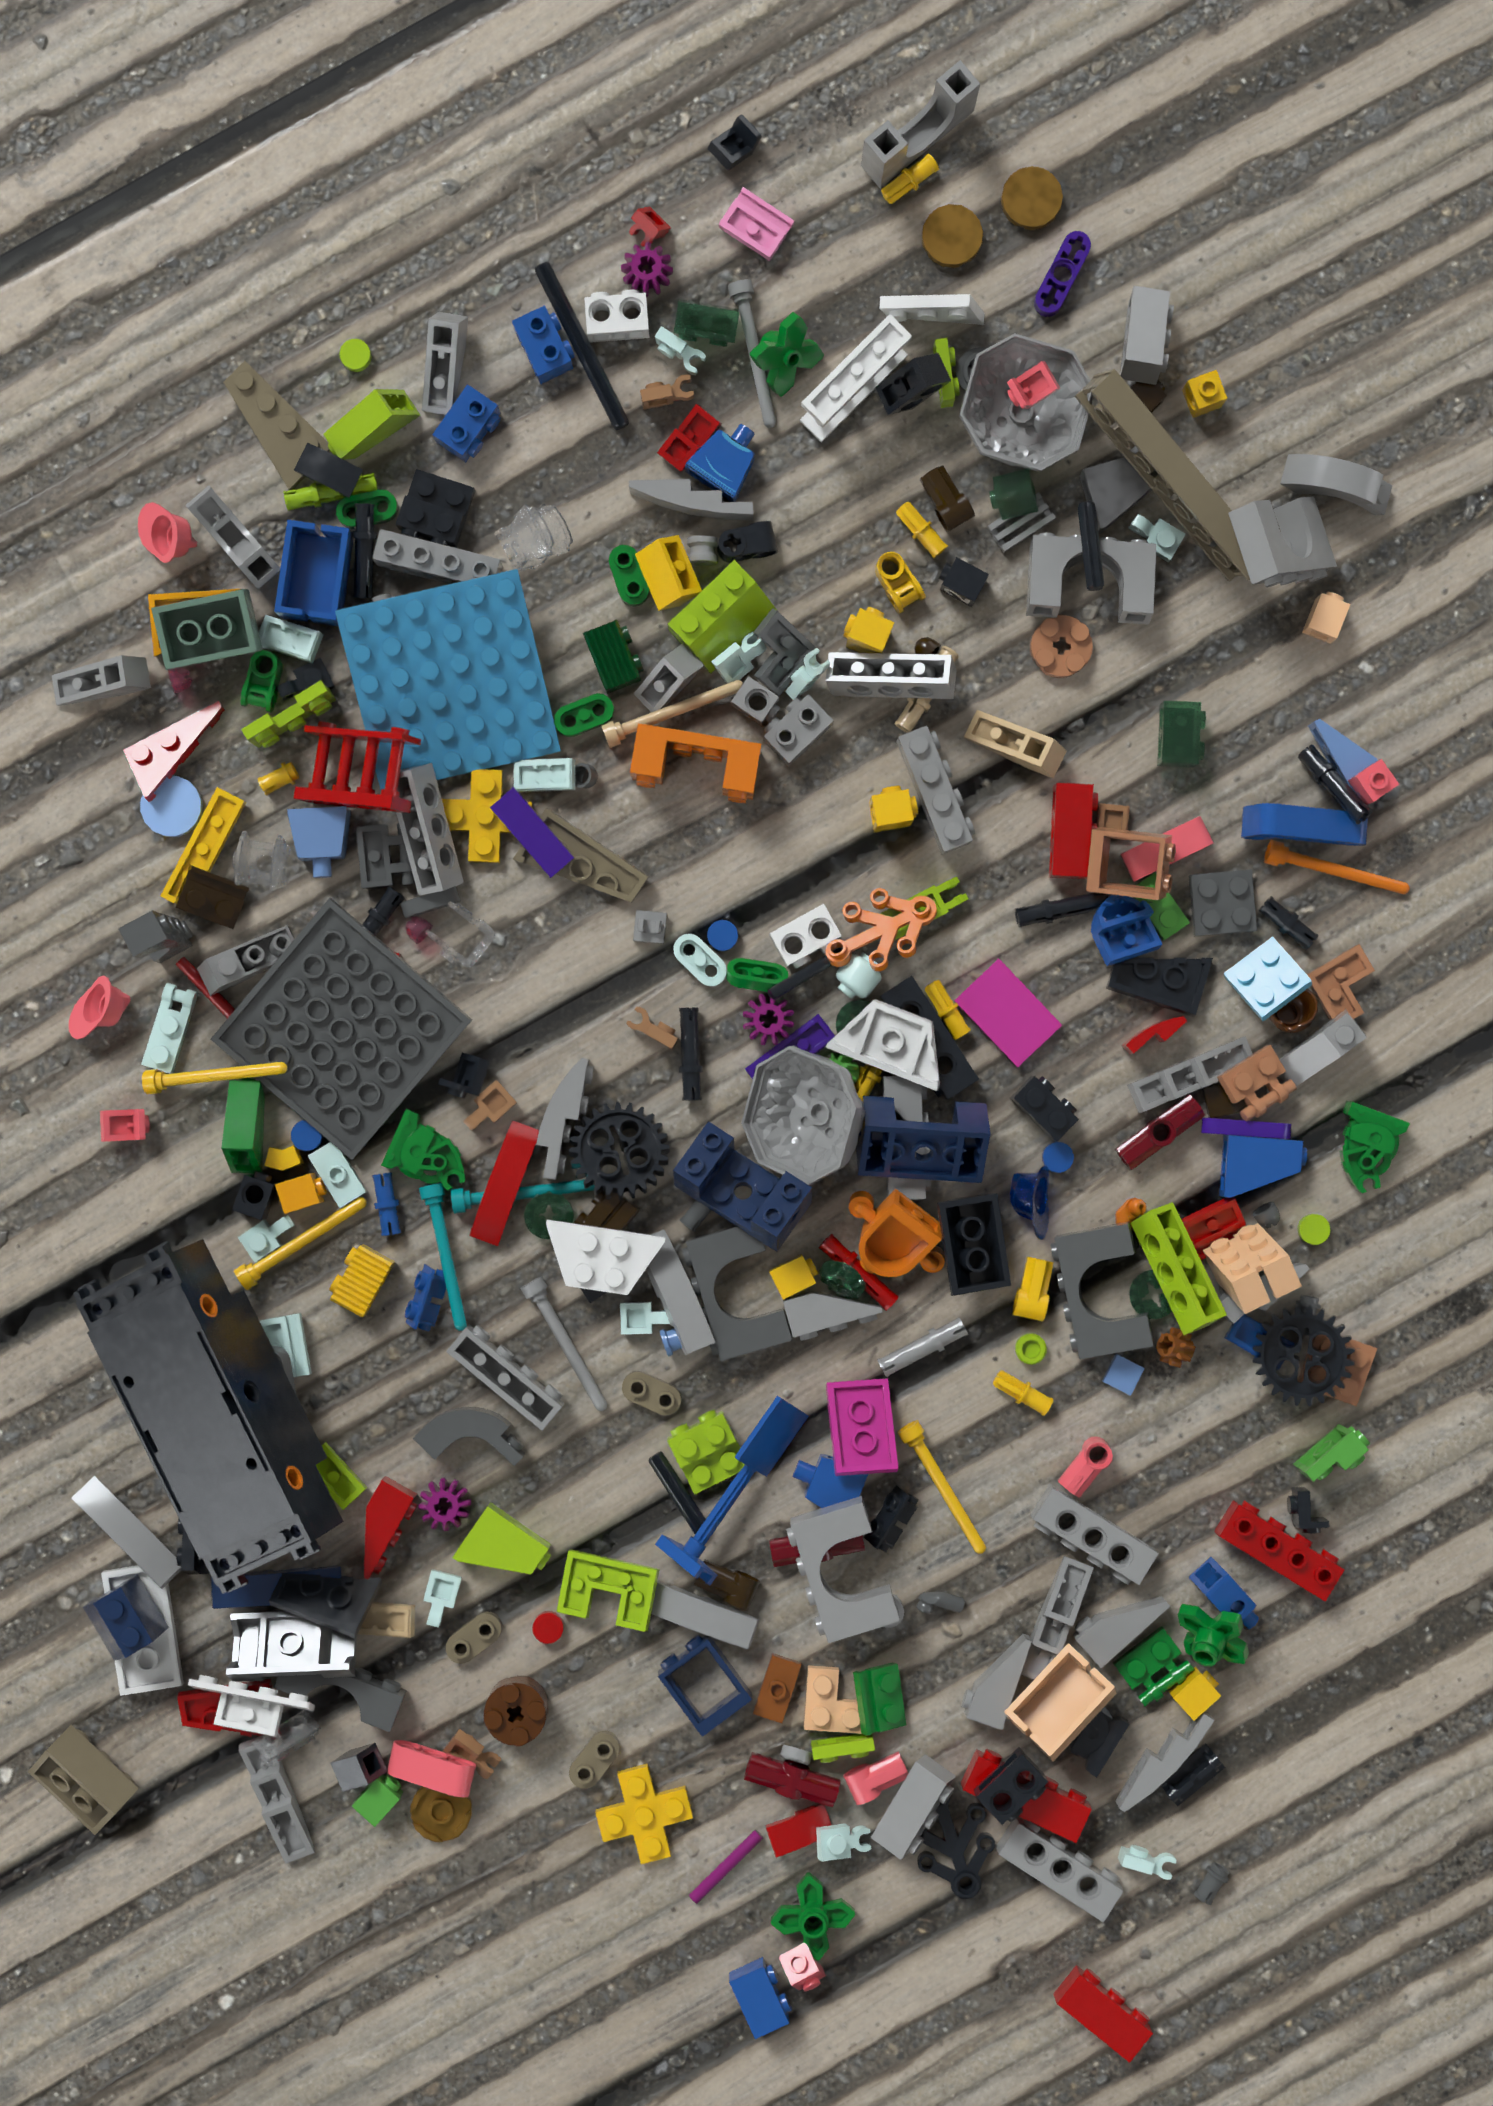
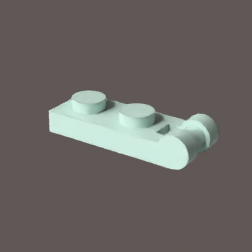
M166 983L141 1065L169 1074L174 1072L196 1003L197 991L190 989L183 991L177 989V985ZM173 1001L182 1003L180 1012L171 1009Z

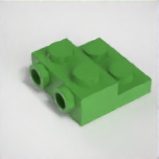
M1338 1424L1294 1462L1293 1465L1311 1481L1314 1482L1316 1479L1322 1480L1333 1471V1464L1345 1471L1348 1468L1354 1469L1360 1465L1365 1459L1364 1454L1369 1450L1367 1447L1370 1445V1442L1359 1430L1356 1431L1352 1426L1346 1428Z

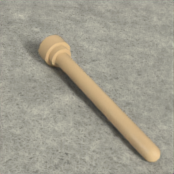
M735 680L620 724V721L616 723L610 721L602 724L601 726L608 745L612 748L621 744V740L626 739V735L637 731L638 723L655 725L736 694L743 685V682Z

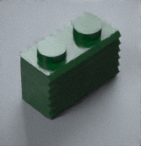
M614 620L583 633L607 694L641 681L639 673L643 672L644 669L638 654L631 655L628 644L633 642L626 625L620 627L618 620Z

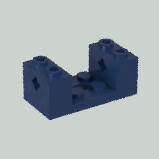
M863 1096L862 1102L864 1103L865 1115L863 1127L858 1134L856 1145L858 1175L982 1183L991 1135L987 1104L955 1102L952 1124L896 1120L894 1098ZM922 1147L931 1149L927 1154H918L916 1152Z
M709 1121L673 1169L675 1187L776 1252H778L812 1203L811 1186L785 1171L781 1178H778L735 1150L734 1137ZM739 1186H747L751 1189L752 1194L749 1198L742 1200L735 1196L734 1191Z

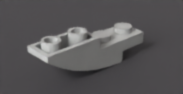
M581 1058L571 1068L559 1084L545 1111L536 1145L548 1147L543 1178L556 1180L559 1173L564 1174L567 1156L562 1155L563 1143H569L572 1125H567V1119L580 1120V1115H586L589 1097L584 1096L585 1085H591L594 1066H589L590 1059Z

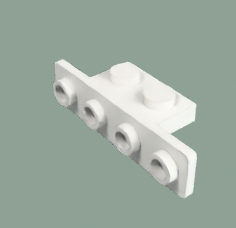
M199 1675L198 1680L189 1679L188 1682L190 1687L221 1693L214 1720V1725L277 1737L284 1706L314 1711L315 1708L314 1704L307 1702L308 1696L290 1693L289 1698L277 1696L278 1690L260 1687L259 1692L247 1690L248 1684L229 1681L228 1686L217 1684V1678Z

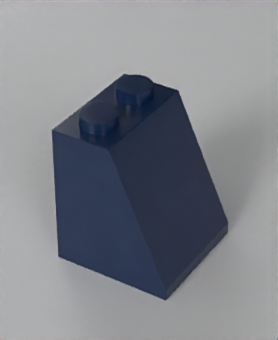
M138 1574L83 1606L113 1660L129 1657L154 1642L169 1628Z

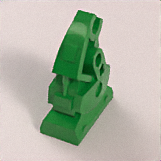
M1346 1101L1343 1113L1351 1120L1348 1121V1125L1345 1126L1342 1134L1345 1136L1343 1150L1339 1151L1341 1165L1357 1191L1365 1193L1367 1191L1363 1187V1182L1367 1178L1373 1181L1374 1189L1381 1187L1379 1175L1385 1173L1390 1167L1392 1159L1399 1148V1135L1407 1131L1410 1123L1355 1102ZM1383 1157V1160H1382L1381 1164H1380L1378 1167H1375L1376 1164H1377V1163L1381 1160V1158Z
M406 1109L381 1166L390 1169L398 1166L400 1171L410 1178L419 1179L429 1184L442 1182L447 1190L453 1188L448 1182V1177L451 1174L458 1175L460 1184L465 1182L466 1177L461 1159L462 1154L458 1147L454 1145L450 1138L439 1134L436 1128L430 1125L419 1124L420 1114ZM425 1170H435L437 1174L427 1175L424 1172Z

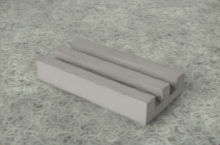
M1037 493L988 525L987 529L1002 552L1005 553L1054 521L1056 517L1050 512L1047 503H1044L1041 494ZM1034 504H1037L1038 508L998 533L997 528ZM1043 513L1044 519L1007 543L1004 542L1003 538Z

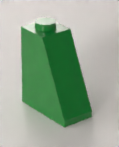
M253 1078L229 1080L221 1149L231 1173L262 1172L265 1093L261 1081H256Z

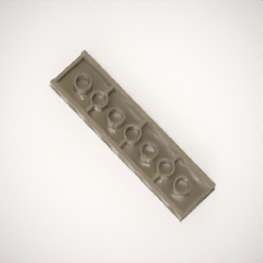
M1115 369L1095 374L1093 379L1074 397L1227 581H1231L1235 576H1244L1247 581L1250 580L1228 514L1232 510ZM1091 392L1099 403L1096 406L1088 401V393ZM1116 422L1119 427L1117 429H1112L1109 426ZM1136 446L1139 451L1132 453L1129 450ZM1154 470L1158 473L1156 477L1150 475ZM1175 493L1178 498L1171 500L1170 497ZM1194 517L1198 521L1197 523L1189 522ZM1213 541L1217 544L1215 547L1209 546ZM1234 564L1237 569L1230 570L1228 568Z

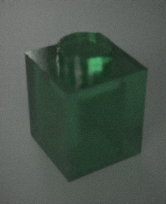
M1028 468L993 477L994 490L989 491L993 509L999 508L1002 520L1038 512L1035 486Z

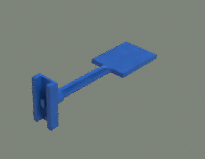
M777 1395L735 1456L737 1460L744 1463V1467L736 1475L695 1536H691L684 1546L662 1534L655 1545L697 1579L700 1577L708 1585H711L717 1574L699 1559L706 1548L705 1544L746 1487L754 1472L757 1471L766 1477L809 1416Z

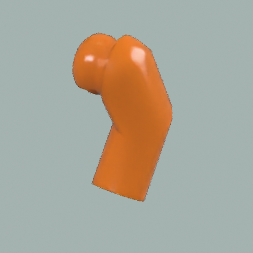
M1138 1198L1126 1200L1116 1211V1224L1128 1221L1130 1223L1133 1222L1140 1214L1143 1215L1146 1212V1203Z

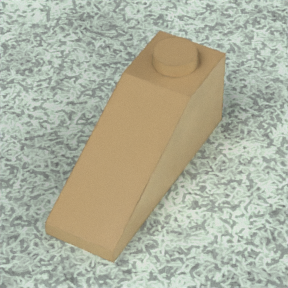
M979 710L976 711L964 735L965 739L1053 779L1067 752L1051 737Z

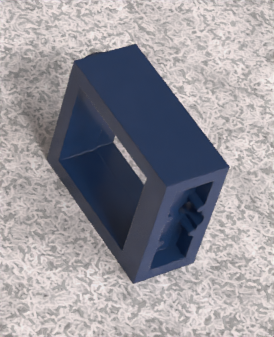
M697 1635L686 1643L685 1648L687 1650L678 1656L673 1653L660 1663L661 1669L658 1671V1678L703 1737L752 1700V1692L713 1639L707 1635L703 1638ZM707 1648L736 1690L701 1715L671 1674Z

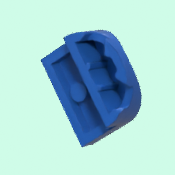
M1111 895L1096 911L1091 924V933L1106 966L1158 950L1163 945L1150 919L1154 911L1146 901L1139 902L1128 896Z

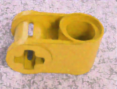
M887 552L879 558L875 566V574L898 614L904 612L903 608L916 600L922 601L926 598L921 585L915 576L912 575L900 554ZM893 561L898 567V572L894 575L886 574L882 570V563Z

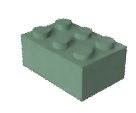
M241 589L151 608L165 670L263 650L249 589Z

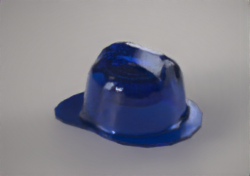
M1042 1166L1038 1173H1015L1012 1177L1010 1202L1013 1209L1018 1215L1033 1221L1035 1235L1038 1240H1043L1046 1237L1049 1223V1170L1047 1166Z

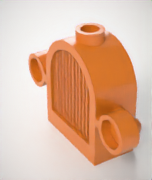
M896 1188L877 1208H874V1198L870 1193L857 1191L851 1195L849 1200L850 1213L856 1218H863L865 1220L861 1228L859 1241L860 1264L865 1271L884 1277H898L910 1272L919 1262L921 1267L929 1273H936L942 1270L945 1264V1254L940 1247L936 1246L942 1240L939 1221Z

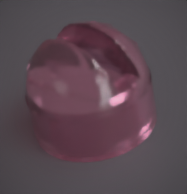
M180 667L167 670L175 694L183 692L191 686L192 678H183L190 674V671L186 668Z
M414 916L411 918V921L406 923V934L418 944L429 935L433 925L420 916Z

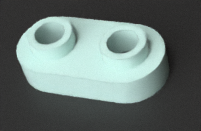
M684 934L676 940L673 949L676 959L703 985L713 987L723 982L727 972L725 963L698 936ZM691 944L695 947L693 955L688 956L684 954L683 948L685 945ZM710 965L717 968V974L714 977H708L705 973V969Z

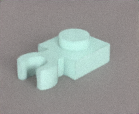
M847 1824L816 1827L818 1859L823 1862L851 1858V1848H855L860 1852L871 1850V1845L868 1843H859L860 1836L869 1834L870 1829L859 1825L850 1832V1826Z

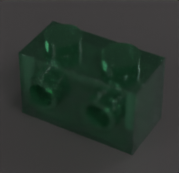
M678 299L673 333L679 334V338L682 340L697 342V337L710 339L709 344L727 347L728 342L735 343L740 311L737 308Z
M1164 700L1160 704L1157 766L1194 768L1199 764V760H1203L1205 743L1200 741V729L1205 728L1206 711H1201V702Z

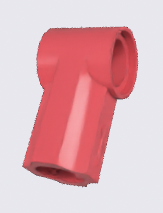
M1093 1436L1088 1438L1084 1442L1082 1450L1060 1476L1058 1482L1070 1493L1080 1498L1101 1470L1110 1465L1113 1453L1108 1443L1101 1437ZM1100 1446L1105 1448L1102 1458L1094 1460L1089 1457V1453L1094 1447Z
M898 1751L870 1765L864 1763L848 1770L843 1777L855 1803L862 1805L877 1798L881 1791L904 1781L909 1773Z

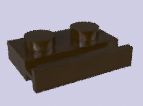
M189 865L186 878H184L174 907L234 929L249 887Z

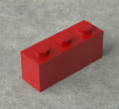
M1056 783L1053 786L1049 878L1087 879L1092 830L1097 828V824L1092 823V811H1097L1098 793L1093 792L1094 784Z
M1076 1965L1053 1993L1057 2005L1130 2063L1153 2035L1148 2023L1150 2019L1137 2007L1132 2010L1125 2005L1124 2002L1126 2000L1118 1991L1110 1988L1108 1991L1100 1984L1101 1979L1092 1970L1087 1968L1083 1971Z

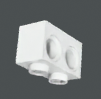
M631 289L622 291L621 295L595 292L591 294V297H584L587 336L590 343L650 338L646 293H640L639 290ZM630 308H636L641 312L635 319L626 318L624 313ZM600 310L607 311L610 314L609 318L602 322L595 320L593 317Z
M824 904L769 934L787 967L794 965L795 969L812 961L809 956L812 953L821 950L822 954H824L827 945L831 941L842 937ZM814 924H826L829 928V935L825 939L815 938L811 931ZM791 937L798 938L802 943V950L797 954L788 953L784 947L787 939Z

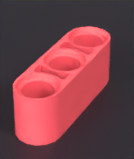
M1201 816L1163 833L1165 835H1172V843L1176 845L1175 858L1170 864L1214 844ZM1144 842L1120 854L1133 882L1157 871L1160 844Z
M395 1740L391 1750L387 1774L441 1793L465 1798L470 1795L476 1764L414 1742Z

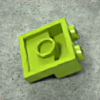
M714 1409L698 1417L700 1422L688 1427L687 1423H684L670 1431L672 1436L667 1438V1442L680 1468H682L694 1495L739 1473L744 1467V1463L735 1458L741 1447L723 1411L716 1413Z

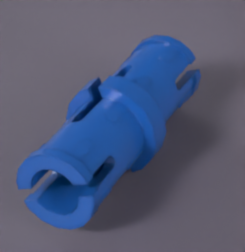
M392 1172L383 1173L385 1186L382 1185L381 1174L372 1175L377 1203H374V1206L379 1211L381 1236L390 1235L389 1222L391 1223L392 1235L399 1234L401 1230L396 1209L399 1201L394 1196Z

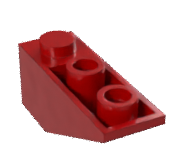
M387 1476L380 1481L366 1506L364 1578L367 1580L372 1576L373 1572L379 1575L388 1559L383 1554L388 1546L395 1547L403 1531L398 1529L404 1518L409 1521L418 1506L417 1503L413 1502L417 1493Z

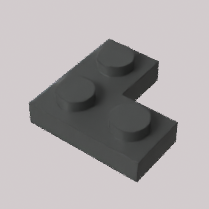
M772 609L753 632L773 651L754 676L779 697L791 683L790 677L793 673L805 665V655L816 647L781 613Z

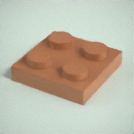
M1323 1334L1315 1336L1312 1340L1314 1347L1319 1350H1325L1331 1344L1330 1339ZM1351 1339L1345 1346L1355 1348L1354 1353L1347 1355V1358L1355 1361V1365L1345 1366V1369L1350 1371L1352 1376L1351 1378H1340L1345 1384L1344 1389L1336 1385L1333 1388L1336 1393L1334 1399L1357 1407L1377 1348ZM1307 1353L1298 1382H1302L1304 1379L1306 1359L1308 1357L1312 1358L1313 1355ZM1314 1365L1308 1370V1374L1314 1380H1322L1326 1376V1371L1322 1366ZM1327 1392L1324 1393V1395L1332 1397Z

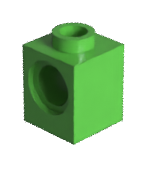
M383 1774L361 1792L355 1799L352 1807L371 1825L376 1827L400 1800L403 1791L400 1789L401 1784L395 1777Z

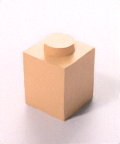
M1321 593L1314 601L1302 633L1331 644L1338 638L1351 604L1344 602V598L1336 593Z

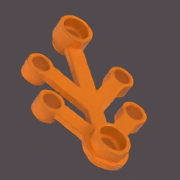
M877 888L870 894L872 906L876 909L890 908L902 913L890 917L862 910L856 902L846 903L843 906L842 912L847 922H860L874 927L845 941L841 939L831 941L825 950L828 962L835 967L845 966L851 960V952L881 938L877 950L869 955V963L874 971H883L888 967V956L898 930L908 924L906 936L901 937L897 941V949L902 957H912L917 950L916 942L922 926L930 924L936 917L937 907L935 902L927 896H917L908 901L889 896L885 889ZM878 896L885 897L881 902L875 901ZM920 907H926L923 912L916 911ZM852 909L857 910V913L854 915L847 914ZM905 944L912 945L908 950L901 949ZM836 948H843L839 953L832 952ZM876 958L884 959L880 964L874 963Z

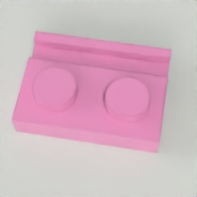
M744 187L719 222L721 230L768 261L772 259L786 238L787 233L794 226L793 219Z

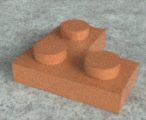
M1360 944L1307 975L1312 980L1310 987L1330 1021L1345 1009L1353 1019L1364 1013L1349 986L1375 970Z

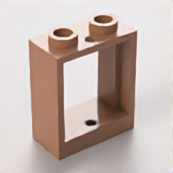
M1104 827L1093 829L1086 891L1152 900L1165 898L1166 893L1171 891L1173 881L1172 875L1168 874L1169 864L1174 861L1176 845L1172 843V835ZM1111 838L1160 844L1155 888L1106 882Z

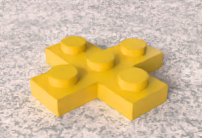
M478 769L471 771L470 800L442 799L450 831H469V862L500 863L501 833H511L490 808L502 797V770ZM528 802V804L533 808V803Z
M648 1763L618 1771L617 1775L624 1802L598 1808L595 1811L603 1842L633 1835L641 1864L671 1857V1850L664 1826L693 1819L686 1786L655 1793Z

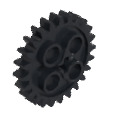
M616 1102L615 1110H610L609 1106L605 1103L603 1113L600 1114L593 1108V1119L586 1116L582 1117V1123L585 1127L575 1126V1133L578 1136L570 1137V1144L574 1147L569 1149V1156L575 1158L571 1161V1168L578 1169L576 1172L577 1180L585 1178V1189L595 1185L594 1194L596 1196L602 1190H605L607 1200L612 1197L613 1193H617L619 1200L622 1201L625 1192H628L632 1199H635L636 1189L639 1188L641 1192L646 1194V1183L656 1186L657 1179L654 1175L664 1176L662 1166L669 1163V1158L665 1154L670 1153V1145L664 1144L668 1141L667 1133H660L663 1130L662 1123L653 1125L655 1120L653 1113L644 1117V1107L639 1108L637 1112H633L632 1103H629L626 1110L621 1109L620 1103ZM611 1127H614L616 1130L620 1149L624 1152V1161L629 1175L623 1173L620 1157L617 1150H615L614 1138L610 1131ZM626 1129H634L638 1132L633 1137H626L622 1134ZM597 1137H603L608 1140L602 1146L592 1143ZM636 1156L644 1157L647 1160L642 1165H635L631 1162ZM606 1165H613L617 1168L611 1174L601 1171Z
M1296 1304L1295 1313L1293 1314L1284 1307L1283 1318L1273 1313L1271 1317L1274 1324L1271 1325L1267 1322L1262 1324L1267 1333L1256 1334V1338L1263 1342L1262 1344L1253 1345V1350L1261 1353L1260 1356L1253 1358V1363L1262 1364V1367L1256 1371V1375L1266 1374L1267 1377L1262 1382V1385L1267 1386L1272 1383L1274 1387L1271 1395L1274 1396L1279 1391L1283 1392V1402H1286L1290 1396H1293L1295 1406L1299 1405L1301 1398H1306L1308 1406L1312 1405L1313 1397H1317L1321 1403H1324V1393L1327 1392L1334 1398L1336 1396L1333 1388L1335 1385L1342 1389L1345 1388V1384L1340 1378H1351L1352 1373L1345 1369V1366L1355 1365L1354 1360L1347 1358V1355L1355 1352V1348L1345 1346L1352 1337L1351 1335L1342 1336L1340 1334L1345 1329L1344 1324L1336 1327L1333 1325L1336 1315H1332L1328 1319L1324 1318V1308L1316 1315L1313 1314L1312 1305L1308 1306L1305 1313L1301 1311L1299 1304ZM1309 1328L1310 1336L1307 1353L1313 1355V1357L1306 1359L1304 1379L1302 1382H1298L1300 1356L1295 1355V1353H1300L1304 1329ZM1286 1330H1293L1298 1334L1299 1341L1294 1345L1285 1344L1281 1339V1334ZM1322 1334L1327 1336L1331 1342L1330 1346L1325 1350L1317 1349L1312 1343L1315 1336ZM1283 1360L1290 1361L1294 1365L1295 1371L1291 1375H1282L1277 1369V1364ZM1314 1365H1319L1325 1369L1326 1376L1322 1380H1314L1309 1376L1308 1370Z

